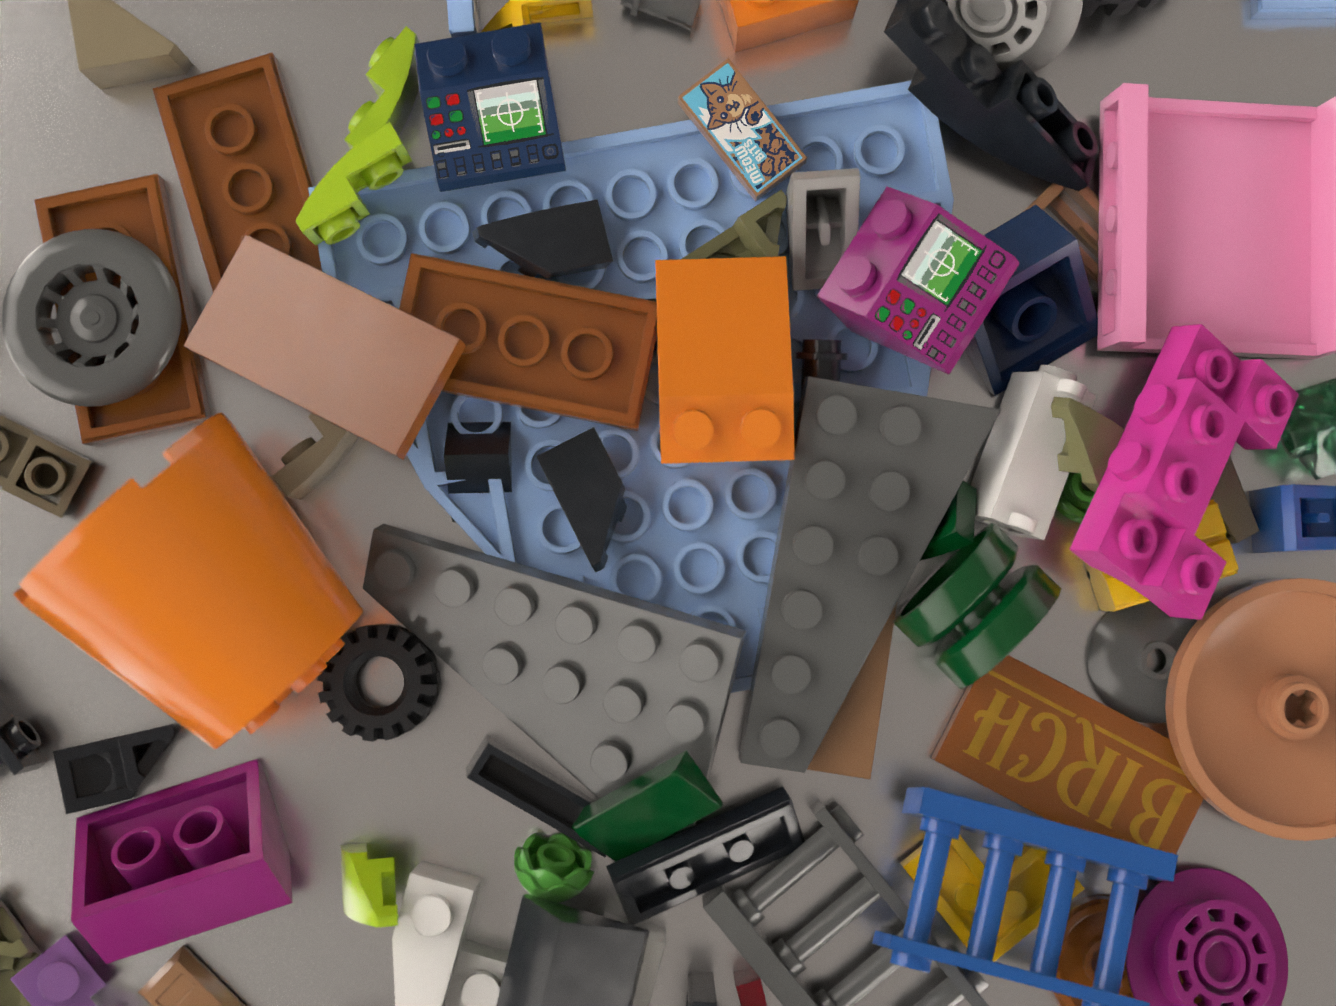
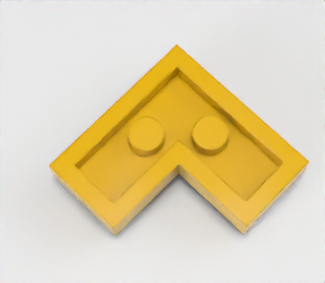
M959 835L958 840H951L936 910L967 948L984 865ZM922 845L900 862L913 881H915ZM1023 846L1022 856H1014L993 956L994 962L1039 925L1050 866L1044 864L1046 852ZM1077 878L1072 899L1085 889Z

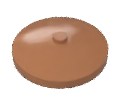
M1287 578L1259 582L1241 588L1214 604L1204 613L1202 620H1198L1189 630L1175 655L1169 673L1165 704L1167 729L1173 751L1192 786L1211 806L1229 819L1254 831L1287 840L1312 841L1336 837V583L1319 579Z

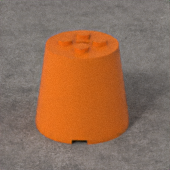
M223 412L205 420L167 448L162 456L171 465L143 488L131 478L67 534L26 575L19 584L21 588L13 594L22 606L212 749H217L242 728L250 735L253 734L281 707L279 704L293 691L298 694L328 666L326 663L345 645V642L340 637L356 622L364 611L233 422Z

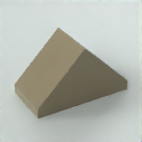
M67 0L79 71L99 89L185 75L193 66V63L176 44L114 1Z

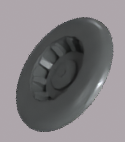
M76 230L61 234L43 243L32 251L17 268L10 280L3 301V336L8 352L17 369L31 385L42 393L71 405L85 407L110 405L130 398L145 389L167 366L180 335V298L173 277L165 264L143 243L130 236L111 230ZM96 273L97 280L87 282L85 275ZM115 275L121 276L120 288L113 285ZM69 283H72L74 287L66 295L62 296L61 291ZM134 296H136V299L138 301V304L134 305L132 301V298ZM57 303L59 305L57 316L55 319H51L53 305ZM59 332L62 342L55 344L52 333ZM74 352L82 355L74 363L68 360ZM99 359H105L104 364L96 366Z

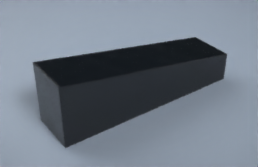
M486 734L466 767L467 778L605 858L606 855L581 838L572 827L583 808L595 802V800Z

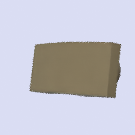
M0 413V486H2V490L63 518L93 461Z
M312 413L308 417L323 437L317 442L310 437L296 444L281 458L285 466L272 475L287 497L299 500L307 496L331 474L358 439L357 436Z

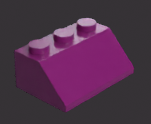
M259 759L76 818L71 922L106 964L293 903L289 849L264 768Z

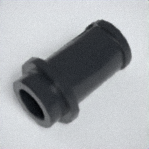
M803 339L802 352H796L795 357L796 359H802L801 395L805 376L840 382L841 360H847L848 354L841 353V340Z

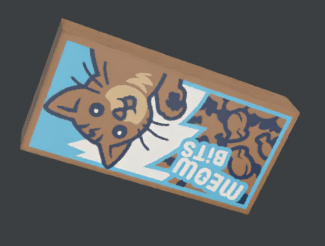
M729 58L678 96L679 106L755 202L806 163L807 157Z

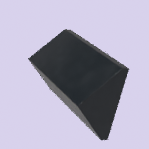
M530 894L522 895L496 1006H632L650 930Z

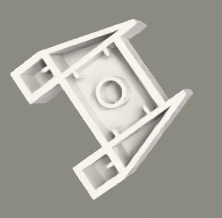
M421 861L410 873L398 915V926H395L392 936L395 1006L497 1005L509 951L466 940L482 877ZM604 912L603 917L629 924L626 917ZM640 922L634 926L650 930L632 1006H649L666 944V928Z

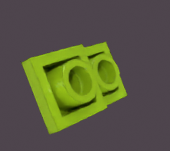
M407 26L396 39L393 37L385 39L370 58V69L365 75L376 94L380 97L375 103L373 101L364 103L351 118L348 125L350 133L344 139L350 149L388 122L391 123L399 137L411 113L419 90L414 44L420 42L416 33Z
M390 122L369 134L350 149L327 172L306 200L296 219V223L301 232L315 246L323 241L328 245L335 244L354 234L360 228L358 221L370 215L358 192L366 187L370 190H377L391 184L402 175V167L412 161Z

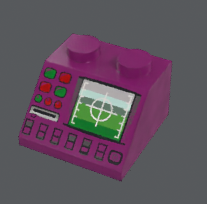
M886 186L817 297L851 332L950 375L1020 263L1015 256L939 205Z

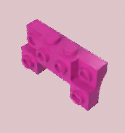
M1202 324L1171 327L1147 382L1135 401L1134 410L1116 449L1109 458L1108 467L1069 550L1089 566L1130 586L1168 616L1202 620L1227 562L1195 536L1201 519L1235 442L1244 450L1276 449L1299 394L1262 359L1240 360Z

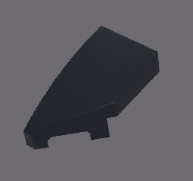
M598 200L574 203L506 218L478 226L472 232L474 241L483 248H486L488 245L519 265L520 267L517 271L525 276L535 277L539 273L545 278L604 269L613 262Z
M593 427L536 457L585 555L596 573L604 569L606 565L608 545L617 522H622L627 505L623 499L625 487Z
M174 724L53 751L65 813L70 814L132 799L175 734Z

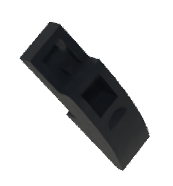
M897 1L884 33L917 67L908 90L925 107L959 135L990 155L1021 171L1076 191L1089 186L1099 154V144L1092 130L1085 123L1075 119L1057 99L1054 89L1045 79L1037 77L1022 59L1001 71L996 65L992 54L984 46L975 43L955 21L951 10L943 1Z

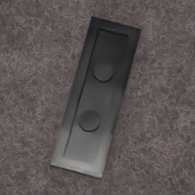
M782 786L611 863L606 868L629 924L636 925L787 856L805 841L792 800Z

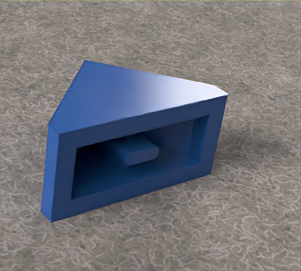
M1289 484L1249 491L1250 508L1259 528L1258 532L1251 535L1252 553L1336 550V486Z

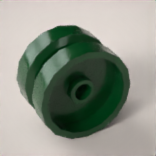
M995 523L989 524L975 534L974 543L958 549L912 595L892 622L917 647L931 645L948 633L936 652L934 664L960 689L976 682L1007 657L1047 615L1059 598L1062 589L1038 565L1034 564L1020 567L1004 578L1015 563L1019 546Z

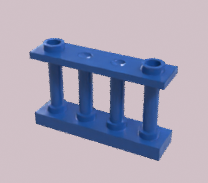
M928 787L907 788L902 813L921 818L919 830L925 832L902 937L877 930L874 933L873 944L892 949L889 963L930 973L931 963L934 960L1082 999L1081 1006H1150L1149 1002L1119 995L1139 889H1147L1148 879L1173 882L1178 855ZM961 829L984 835L982 847L988 849L966 954L929 944L951 840L959 839ZM1023 846L1046 852L1044 864L1050 866L1029 971L993 961L1014 856H1022ZM1086 863L1107 868L1106 880L1112 882L1092 987L1056 978L1077 873H1084Z

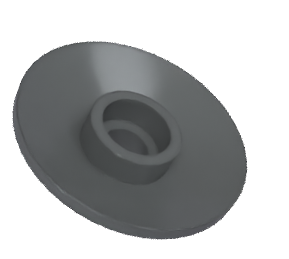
M1151 601L1115 612L1108 611L1102 616L1089 638L1086 665L1092 687L1104 704L1137 722H1166V689L1173 660L1182 641L1198 620L1170 617ZM1158 648L1166 656V665L1160 672L1154 673L1147 665V657L1152 650Z

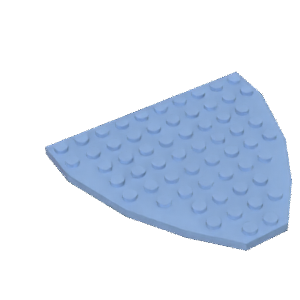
M912 80L767 106L807 157L806 163L795 172L859 169L858 230L886 186L935 203L952 214L954 198L939 120L908 90ZM691 120L562 142L566 171L440 192L434 165L404 170L398 179L381 189L370 190L366 187L358 192L370 215L358 221L360 228L348 238L335 244L328 245L325 241L318 244L322 272L399 309L411 253L523 275L517 271L520 267L497 250L489 245L483 248L474 241L472 232L478 226L506 218L574 203L598 200L613 262L604 269L545 278L538 273L535 278L656 302L655 260L682 259L732 227L739 216L780 190L786 194L791 175L755 202ZM316 186L308 187L309 196ZM785 207L781 216L777 245H780L778 256H786L794 393V435L801 401L802 359H796L795 357L796 352H802L803 339L841 340V353L848 354L847 360H841L840 382L927 397L930 366L851 332L817 297L821 289L793 291ZM657 340L638 431L445 392L439 394L407 456L424 488L485 554L745 630L746 633L731 693L750 690L790 460L661 464ZM460 422H493V424L485 431L470 432L463 428ZM502 422H511L512 492H504L501 479H488L490 493L448 494V483L463 480H447L444 448L447 424L453 423L456 430L461 434H483L495 432ZM593 427L625 487L623 499L627 505L622 522H617L608 545L606 565L604 569L596 573L585 555L536 457Z

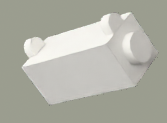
M1040 365L1039 371L1012 372L999 407L1001 411L992 426L971 486L977 489L975 520L987 525L995 523L1004 532L1014 536L1045 540L1069 472L1059 471L1057 454L1062 452L1066 435L1064 421L1061 418H1052L1051 404L1053 398H1072L1093 409L1097 395L1086 390L1087 386L1076 381V375L1051 365Z

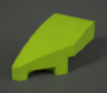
M366 843L340 845L344 914L356 922L372 927L398 926L394 857L367 859Z

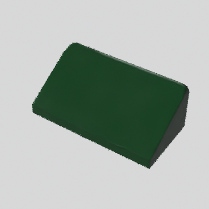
M685 750L584 807L572 827L581 838L616 862L657 843L722 807L723 801L691 755Z

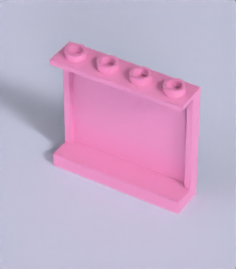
M1123 83L1100 101L1097 351L1160 353L1171 327L1202 324L1236 356L1314 360L1336 353V96L1318 107L1149 97V84Z

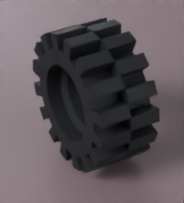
M386 624L366 625L355 628V631L345 633L340 637L345 642V645L326 663L328 666L318 675L317 681H323V691L318 693L320 703H327L330 712L326 714L332 723L338 721L344 727L341 731L349 736L359 735L362 736V740L371 742L378 739L386 741L397 738L422 723L430 714L429 710L432 705L436 704L439 693H436L437 683L441 682L440 671L436 672L434 661H437L433 651H428L424 643L408 632L407 628ZM386 657L394 661L402 671L404 678L402 693L389 706H373L367 703L357 690V673L360 667L370 658Z

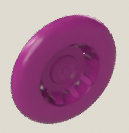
M1197 868L1181 871L1174 875L1173 882L1161 881L1144 897L1134 914L1125 961L1129 986L1134 999L1149 1002L1150 1006L1282 1005L1288 982V954L1284 935L1268 903L1252 886L1242 879L1216 869ZM1208 913L1214 918V921L1210 920ZM1190 922L1193 924V927L1187 932L1185 927ZM1179 944L1178 958L1176 959L1177 946ZM1179 971H1180L1181 977H1182V979H1183V981H1184V984H1183V985L1181 984L1180 979H1179V976H1178V972H1179ZM1196 996L1202 999L1198 1004H1195L1193 1001Z

